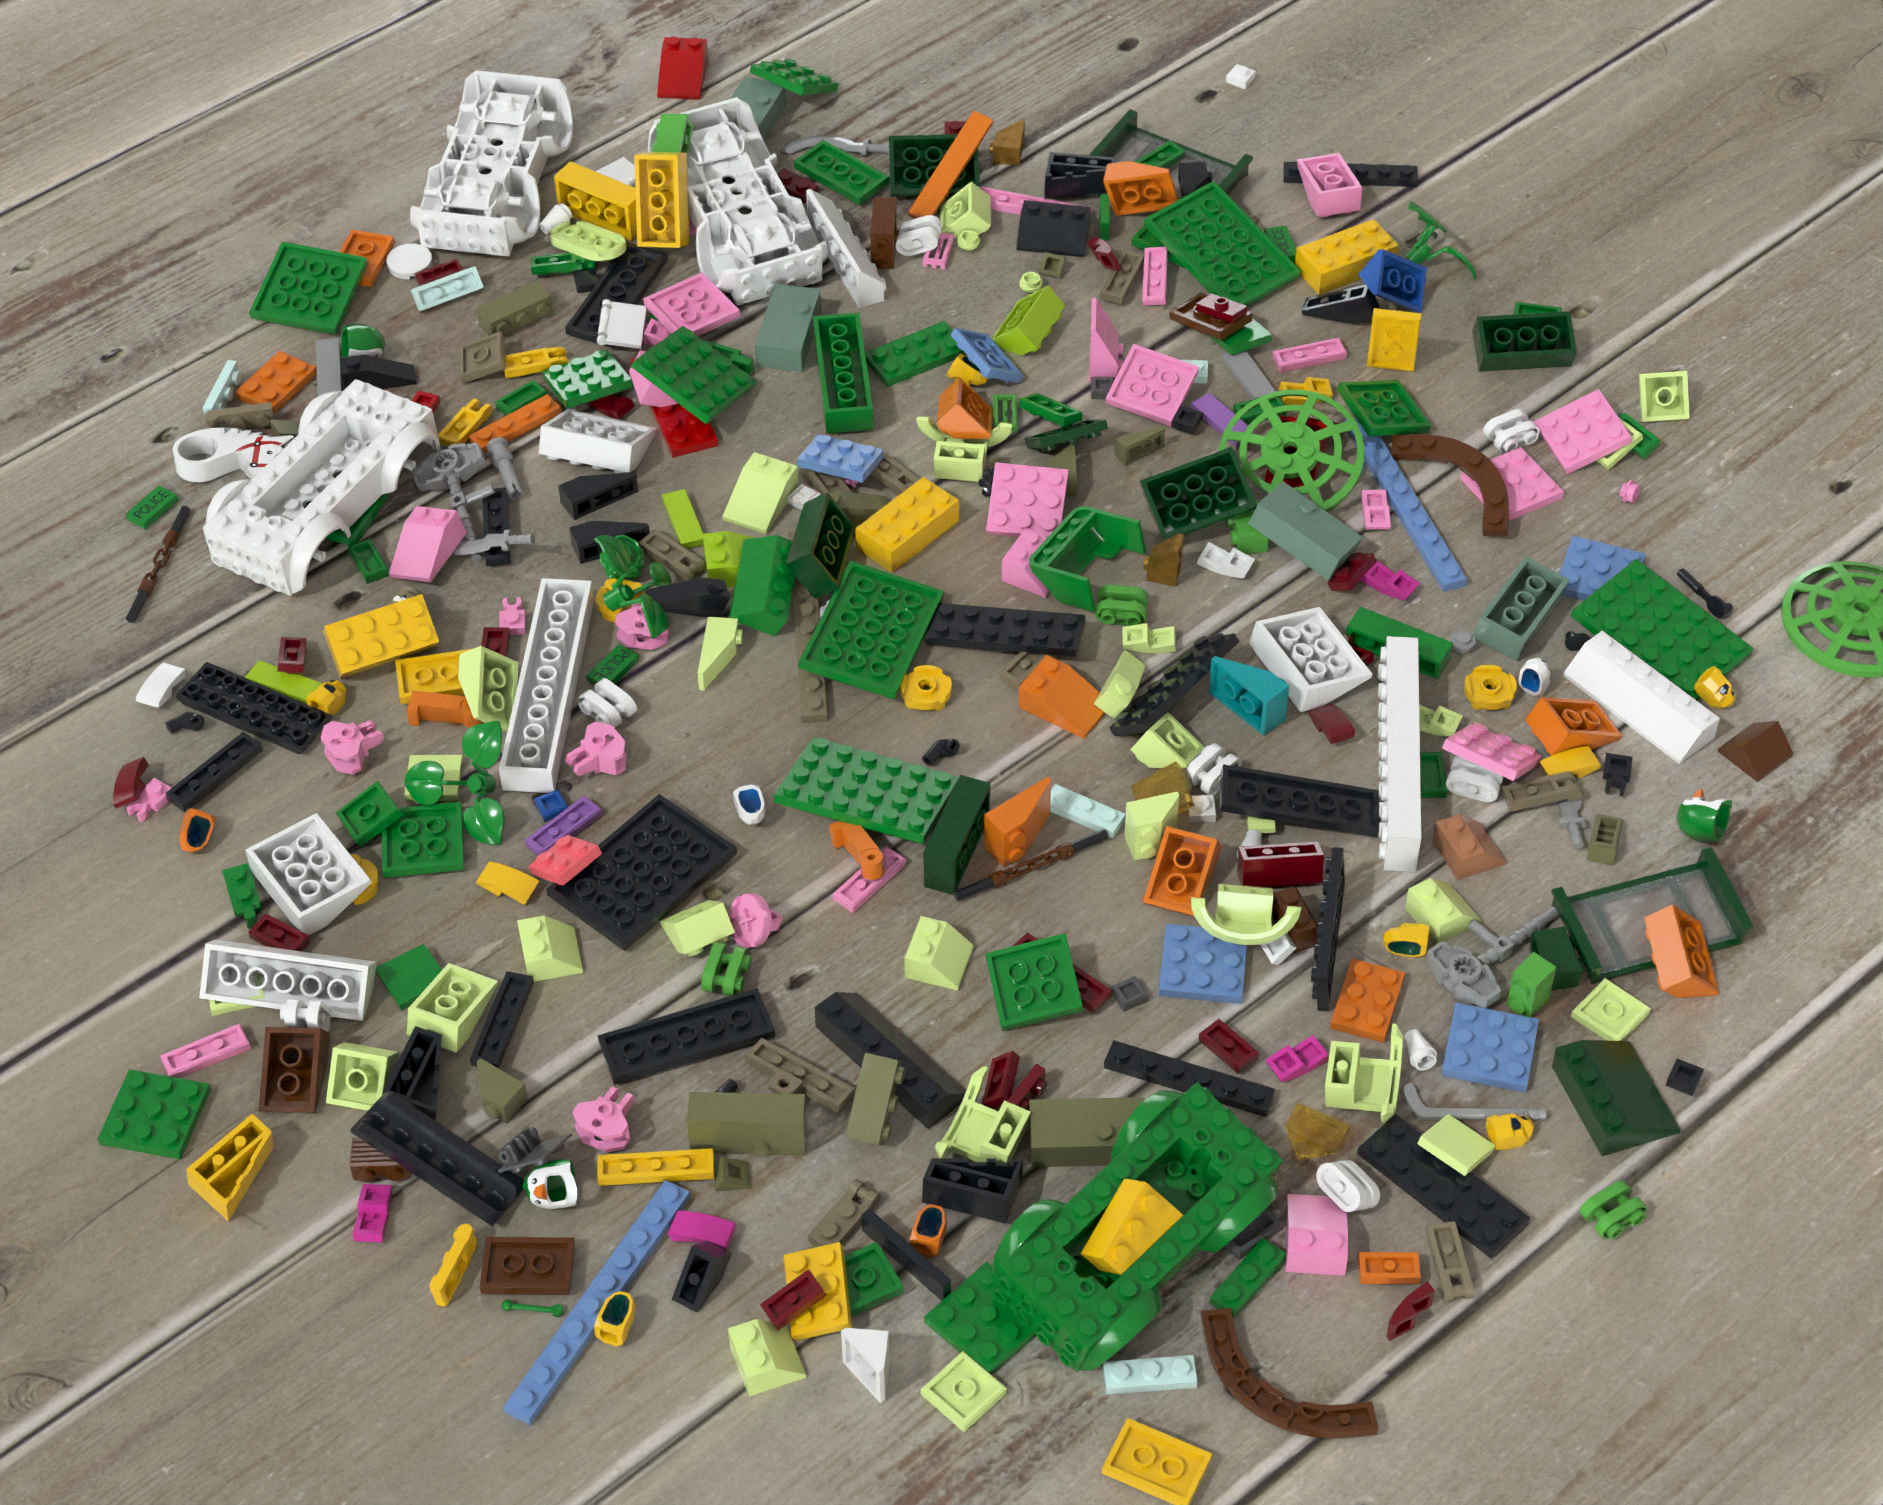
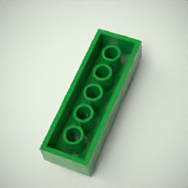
M859 312L813 316L814 343L826 434L874 430L873 406Z

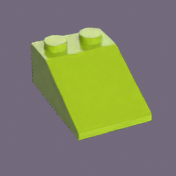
M729 531L702 534L707 577L725 580L727 588L735 587L742 543L745 539L755 537Z

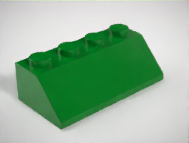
M779 535L745 539L743 541L729 618H738V623L773 637L787 622L795 577L786 565L792 544L791 540Z

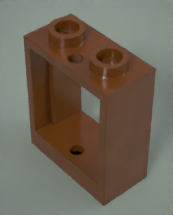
M874 197L870 229L871 264L874 263L878 269H894L895 245L897 241L896 198Z

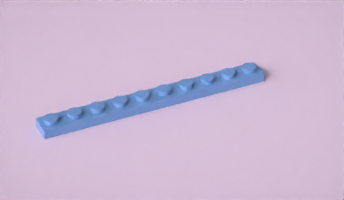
M1354 418L1363 436L1365 447L1364 461L1381 490H1386L1387 500L1440 588L1445 592L1466 586V576L1381 437L1368 436L1358 420ZM1353 430L1348 431V435L1350 436L1351 440L1357 448L1356 438Z
M666 1180L662 1183L503 1406L506 1414L528 1425L532 1424L594 1336V1325L605 1300L613 1293L625 1292L672 1225L677 1211H682L691 1198L690 1191Z

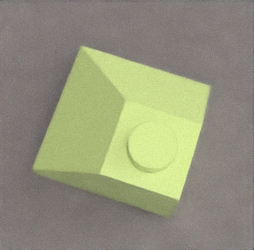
M1687 371L1639 374L1641 422L1690 419Z
M1167 712L1130 750L1140 762L1145 763L1149 768L1181 769L1183 767L1186 768L1205 747Z

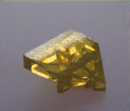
M1297 1102L1285 1125V1130L1297 1159L1303 1160L1337 1153L1350 1130V1126Z

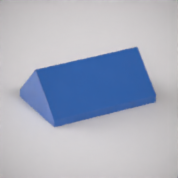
M1379 249L1358 275L1373 295L1414 312L1422 313L1427 268L1384 249Z

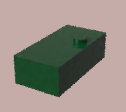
M1570 311L1479 316L1476 318L1472 330L1479 372L1571 367L1577 354Z
M828 492L804 503L786 561L787 567L814 599L839 588L856 528Z
M963 775L959 776L923 853L924 887L954 895L953 892L958 889L984 832V814L990 811L991 783Z

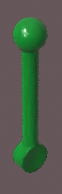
M508 1299L504 1300L501 1304L504 1311L518 1309L552 1313L554 1317L563 1315V1307L560 1304L546 1307L512 1303Z

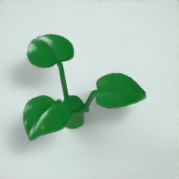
M1410 201L1408 210L1416 211L1419 214L1418 220L1425 221L1426 228L1417 243L1405 257L1414 263L1422 265L1426 259L1431 261L1434 257L1447 252L1467 266L1475 280L1476 272L1472 264L1462 253L1453 247L1446 246L1430 254L1432 248L1426 242L1437 228L1441 229L1444 233L1447 231L1427 210Z
M601 535L594 538L600 545L611 568L621 575L611 585L613 589L603 595L604 603L608 609L614 612L627 605L640 603L651 639L666 631L669 627V621L659 602L653 601L652 597L645 593L640 595L638 599L632 600L635 594L656 585L659 587L673 584L667 569L659 562L652 563L649 571L654 581L632 590L629 585L621 584L629 573L627 566L631 564L625 547L612 536Z
M491 721L470 727L462 740L463 753L466 757L473 759L472 766L479 773L472 774L468 781L442 780L444 776L442 765L434 761H422L408 770L404 778V785L411 797L422 805H432L438 802L443 795L442 785L467 786L471 793L479 794V796L474 800L475 806L469 807L464 811L463 822L466 831L474 839L482 843L500 845L502 844L505 815L498 801L487 798V794L495 790L496 780L491 774H488L487 770L482 769L494 766L500 757L502 749L500 721Z

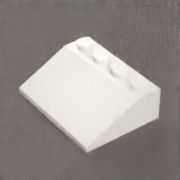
M567 409L541 426L539 454L547 455V458L552 460L566 459L575 465L589 464L592 465V468L598 470L607 468L614 470L615 473L631 472L638 467L656 434L657 428Z
M1320 607L1260 620L1255 623L1249 645L1268 670L1289 685L1288 696L1300 712L1322 707L1372 677L1371 671Z
M317 813L246 849L251 872L294 927L307 935H311L328 926L371 884L370 878Z

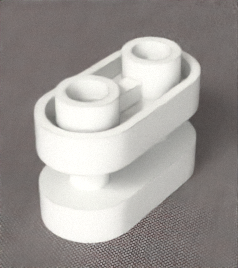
M927 215L904 222L899 230V236L895 245L896 250L904 256H912L935 249L942 230L941 220L936 216Z
M1515 409L1491 419L1483 429L1484 435L1494 442V446L1502 454L1533 444L1538 439L1540 432L1537 425L1533 421H1529V417L1522 409Z
M603 678L594 685L595 692L587 690L579 697V707L585 715H591L598 722L610 724L614 728L622 723L621 716L629 718L637 712L634 700L606 678Z
M1213 743L1207 745L1201 754L1192 760L1186 768L1191 784L1196 786L1201 783V791L1207 795L1214 796L1220 791L1223 764L1241 767L1242 760L1234 754H1228L1225 757V749Z
M1456 756L1453 759L1446 786L1453 794L1483 802H1492L1498 797L1503 776L1460 756Z
M288 999L286 1004L281 1006L280 1019L284 1021L286 1027L322 1028L329 1033L331 1011L323 1001L311 1000L307 1006L300 999Z
M1351 1160L1322 1164L1318 1168L1316 1179L1319 1187L1343 1211L1353 1212L1371 1209L1378 1204L1380 1199L1378 1186L1355 1162Z

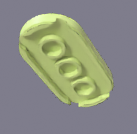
M578 221L576 225L565 222L557 225L550 232L551 244L553 246L593 261L617 258L624 254L627 249L625 238L622 235L584 221Z

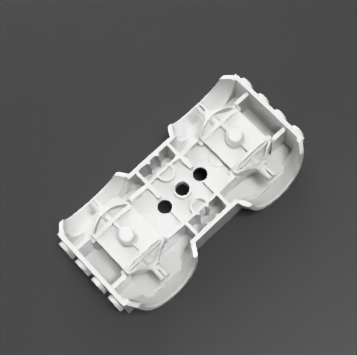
M476 70L466 78L455 127L447 126L449 144L440 164L429 168L421 207L412 206L410 209V222L419 231L421 247L510 256L514 244L524 242L535 235L540 222V198L537 187L547 158L557 156L568 150L573 136L571 103L567 88L562 84L561 79ZM496 140H501V141H503V144H502V145H499V146H493V145H491V144L494 143ZM485 168L492 170L489 174H481L479 172Z
M736 97L678 113L687 114L694 125L687 157L689 217L697 230L696 252L700 272H703L721 292L730 293L737 306L770 297L775 284L803 287L822 281V263L829 256L827 244L825 241L819 243L801 199L789 196L774 170L778 165L776 154L770 155L758 130L749 104ZM660 119L654 120V124L649 131L648 152H652V145L656 142L657 123H660ZM725 177L735 179V182L726 184L722 180ZM739 192L740 195H734L732 193ZM747 207L752 212L744 215L739 212V209Z
M357 379L344 391L324 393L313 399L305 408L300 419L298 435L252 480H238L228 483L219 489L212 498L207 510L206 524L202 528L213 563L289 596L302 590L306 586V575L311 559L314 558L322 562L326 558V552L318 550V546L330 533L339 528L344 531L348 538L351 536L349 527L382 494L391 493L397 489L402 468L404 467L410 471L415 469L416 462L407 458L416 446L421 442L430 444L437 453L441 450L432 409ZM342 471L336 478H334L335 473Z

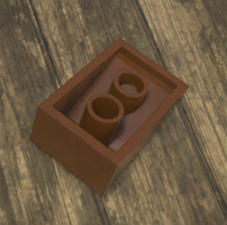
M265 1027L259 1112L316 1113L328 1062L330 1033L322 1028Z

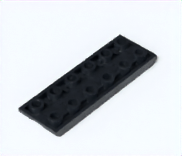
M206 662L176 694V698L183 705L296 754L303 753L317 734L323 730L324 725L328 724L333 718L331 714L209 662Z
M384 1092L350 1130L352 1134L492 1227L524 1191V1181L521 1177L510 1170L499 1173L498 1170L503 1165L392 1092Z

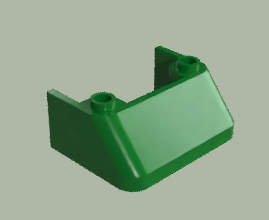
M1088 506L1077 507L1069 513L1030 556V569L1059 602L1093 612L1096 608L1090 580L1087 577L1080 576V573L1096 556L1111 559L1118 555L1122 549L1145 554L1146 546L1140 520Z

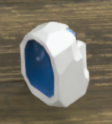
M1541 658L1528 660L1520 670L1519 687L1524 692L1533 696H1542L1550 684L1548 664Z
M746 785L733 791L734 804L739 818L748 825H756L761 822L766 810L759 786Z

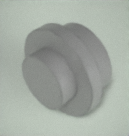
M1460 630L1451 635L1450 642H1453L1452 649L1456 653L1467 654L1474 648L1476 639L1472 633Z

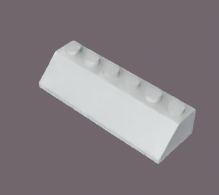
M811 189L806 190L807 217L819 243L826 242L829 252L828 259L858 308L884 301V291H886L885 280L883 277H879L875 264H871L867 251L861 248L860 241L857 236L853 235L849 222L844 221L842 211L836 208L832 200Z
M1604 631L1599 632L1584 643L1563 674L1570 682L1678 764L1684 762L1715 739L1720 719L1718 716Z
M213 940L205 944L199 998L280 1010L282 1004H286L288 999H300L307 1006L311 1000L323 1001L330 1008L331 1017L363 1021L374 989L377 962ZM256 973L261 974L262 984L258 983ZM263 988L265 998L249 999V997L260 995L259 989Z

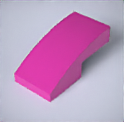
M1379 561L1361 578L1362 582L1373 589L1406 601L1420 584L1401 569L1394 573Z
M1311 1035L1292 1049L1289 1045L1285 1046L1267 1058L1265 1062L1281 1082H1285L1329 1061V1054L1314 1035Z
M363 1184L357 1203L358 1215L353 1229L354 1241L383 1243L390 1211L392 1185Z
M677 1211L667 1235L672 1241L697 1243L709 1241L727 1250L737 1226L734 1222L698 1212Z

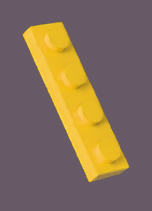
M713 1148L597 1155L598 1186L664 1182L665 1180L672 1182L714 1179Z

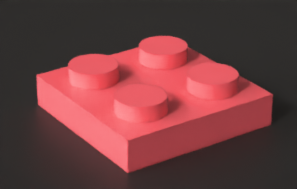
M566 835L558 839L555 845L548 851L538 855L536 860L528 867L532 875L565 885L598 858L602 852L596 844Z

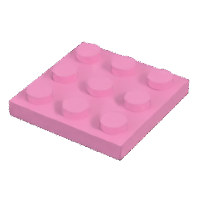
M703 272L644 298V306L671 334L681 326H684L698 337L740 317V310Z
M1133 344L1105 398V403L1171 427L1172 419L1179 407L1183 405L1199 372V367Z
M1599 389L1534 421L1540 430V435L1567 475L1632 443L1631 435Z
M1522 447L1490 460L1501 474L1507 489L1510 506L1509 521L1563 498L1564 491ZM1461 472L1460 479L1484 504L1477 483L1464 472Z
M995 462L986 534L1019 537L1024 529H1028L1048 537L1063 519L1068 469Z
M1479 723L1470 724L1445 739L1442 747L1446 751L1512 781H1515L1539 765L1542 755L1535 752L1536 750L1533 747L1524 744L1518 745L1512 742L1509 736L1504 734L1496 735L1489 732L1486 726Z

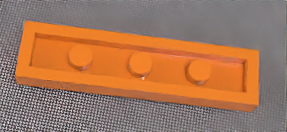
M547 394L468 435L469 443H478L484 455L488 453L487 444L492 439L502 437L509 442L562 413L561 407Z

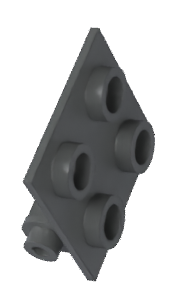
M525 1127L500 1149L499 1158L504 1165L498 1172L511 1170L512 1173H516L530 1164H533L534 1167L545 1164L550 1160L549 1156L564 1148L563 1143L572 1136V1133L540 1141L536 1128Z

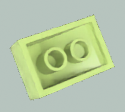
M754 452L741 471L722 519L767 534L787 505V496L799 487L798 466Z
M483 646L459 654L458 678L474 719L484 723L500 721L501 729L507 732L517 691L518 662Z
M448 963L408 1008L407 1035L411 1036L415 1026L442 1035L441 1047L457 1053L470 1038L498 985V981Z

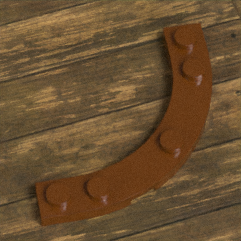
M1431 434L1393 435L1391 455L1394 460L1426 459L1446 464L1450 462L1458 466L1459 470L1477 483L1484 502L1483 536L1508 535L1510 506L1507 489L1498 469L1483 453L1464 442L1445 436Z
M1231 1308L1201 1311L1205 1344L1215 1372L1231 1395L1254 1415L1283 1430L1311 1437L1349 1438L1377 1435L1378 1424L1372 1401L1324 1405L1305 1401L1298 1403L1285 1398L1284 1393L1273 1388L1264 1380L1260 1381L1251 1371V1366L1238 1344Z

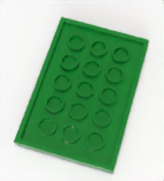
M1215 181L1145 218L1144 225L1210 294L1226 297L1231 301L1248 307L1300 277L1301 270Z
M1634 559L1575 607L1570 615L1594 635L1604 631L1696 701L1701 697L1694 689L1695 683L1707 669L1715 666L1726 677L1751 656L1754 650L1748 643L1637 559Z
M850 561L843 573L839 588L834 591L799 660L798 668L895 700L900 690V685L906 673H908L929 629L934 613L943 599L944 591Z
M812 737L774 793V803L924 844L941 816L959 776L926 768L922 765L900 761L896 758L878 755L874 752L856 749L849 745L834 743L823 738Z

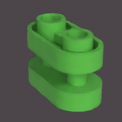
M1102 586L1098 592L1096 618L1104 624L1126 626L1144 624L1147 615L1148 593L1139 587Z
M714 942L703 971L701 990L714 993L718 985L723 986V995L732 996L736 995L737 992L741 993L745 981L744 971H749L752 962V955L748 954V948L736 946L731 954L727 953L726 944ZM724 964H729L726 974L721 975Z
M1619 1180L1587 1199L1580 1207L1579 1213L1587 1222H1593L1597 1219L1598 1222L1594 1230L1602 1239L1610 1238L1612 1240L1617 1238L1628 1226L1640 1224L1647 1216L1645 1213L1647 1205L1639 1197L1629 1200L1632 1189L1624 1180Z

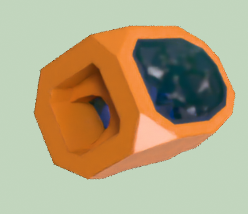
M188 809L184 815L179 833V843L182 850L188 853L200 851L209 841L216 817L200 810Z
M932 1204L925 1206L918 1213L910 1236V1244L924 1257L930 1259L939 1255L946 1233L947 1216L941 1206Z

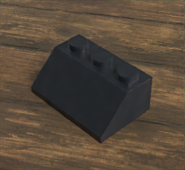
M1024 200L1020 214L1017 250L1038 253L1047 252L1056 255L1084 258L1090 232L1091 207Z

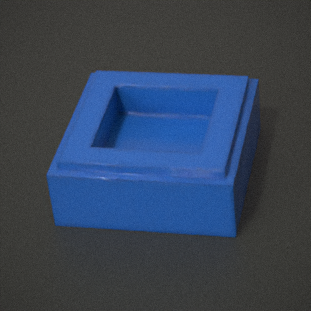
M559 789L534 798L535 805L544 822L552 820L568 808Z

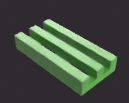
M993 394V429L999 425L998 400H1002L1003 423H1008L1007 400H1012V423L1009 424L1012 425L1011 430H1013V433H1017V394Z

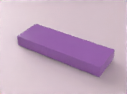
M1211 393L1191 403V409L1203 412L1202 419L1221 435L1235 416L1232 411ZM1239 419L1231 431L1245 432L1248 425ZM1228 440L1236 448L1240 447L1241 442Z
M583 796L525 839V845L538 856L553 847L561 837L566 835L575 837L603 816L602 809L586 796Z

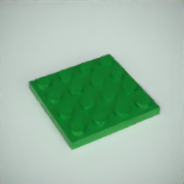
M282 241L253 302L249 315L251 319L337 335L369 264L367 257Z
M681 326L635 359L631 366L705 424L709 423L752 390L757 382L748 373L739 369L728 358L722 356L710 344L705 343L684 326Z

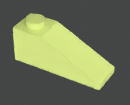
M707 618L698 668L699 690L704 691L736 655L738 644H742L743 629H739L738 618Z
M1124 650L1096 698L1094 705L1115 719L1130 703L1139 686L1146 664Z

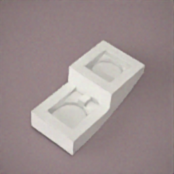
M1208 542L1196 564L1222 575L1245 578L1255 559L1235 548L1229 553Z
M166 663L159 665L142 685L136 696V702L157 708L162 706L172 698V688L185 679V669Z

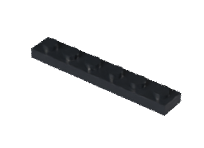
M1297 161L1284 162L1283 183H1303ZM1347 164L1360 185L1417 187L1418 185L1417 166Z
M1113 1040L1104 1061L1105 1069L1184 1093L1198 1082L1202 1087L1209 1089L1215 1099L1221 1104L1263 1117L1267 1116L1275 1093V1089L1115 1040Z

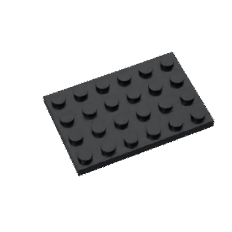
M658 794L598 845L602 852L598 858L565 885L557 883L550 885L546 889L547 896L623 951H626L737 854V848L668 799Z

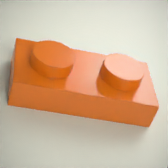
M1359 1252L1360 1284H1420L1421 1275L1418 1252Z

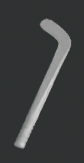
M1407 1083L1403 1086V1095L1412 1113L1421 1120H1441L1447 1114L1457 1120H1487L1488 1117L1495 1114L1505 1115L1511 1113L1518 1116L1525 1115L1531 1120H1546L1545 1108H1429L1421 1102L1412 1083Z

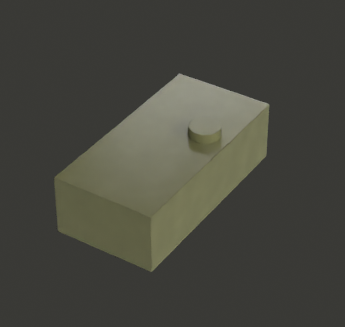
M689 1092L687 1128L690 1150L713 1148L714 1154H755L757 1156L805 1155L807 1136L805 1094Z
M1144 1097L1029 1100L1031 1167L1108 1165L1112 1161V1149L1120 1130L1133 1111L1145 1100Z

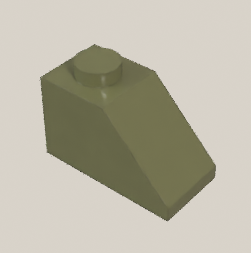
M1069 445L1047 462V467L1068 469L1066 496H1077L1075 445Z
M480 1058L477 1061L483 1109L489 1117L493 1119L498 1118L507 1123L528 1100L525 1083Z

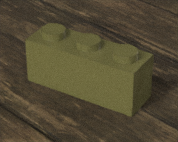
M537 281L477 308L479 326L488 335L501 331L505 336L553 313L551 295Z
M865 1053L845 1137L876 1145H884L885 1140L888 1141L890 1139L892 1124L889 1123L891 1112L895 1113L899 1101V1096L895 1094L898 1084H902L905 1076V1068L902 1067L903 1061Z

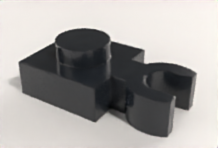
M1606 753L1603 779L1607 780L1605 785L1606 794H1609L1611 787H1617L1620 790L1619 796L1624 795L1626 783H1629L1631 777L1633 757Z

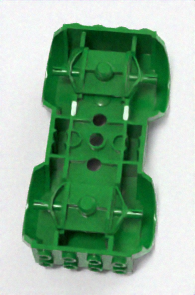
M1198 1082L1184 1094L1160 1090L1146 1098L1133 1111L1120 1130L1112 1149V1161L1067 1203L1053 1199H1042L1031 1205L1014 1221L998 1246L991 1268L992 1286L990 1290L993 1292L995 1299L1003 1305L1006 1304L1014 1312L1015 1317L1020 1323L1028 1325L1036 1333L1038 1340L1043 1345L1050 1346L1058 1354L1060 1361L1065 1366L1072 1367L1076 1372L1079 1370H1095L1125 1346L1163 1308L1159 1290L1200 1250L1216 1253L1256 1219L1279 1194L1274 1177L1283 1160L1279 1157L1278 1152L1262 1142L1252 1128L1240 1122L1231 1109L1224 1107L1215 1099L1209 1089L1202 1087ZM1130 1179L1146 1182L1181 1212L1183 1216L1122 1275L1100 1271L1081 1255L1082 1250L1122 1181Z

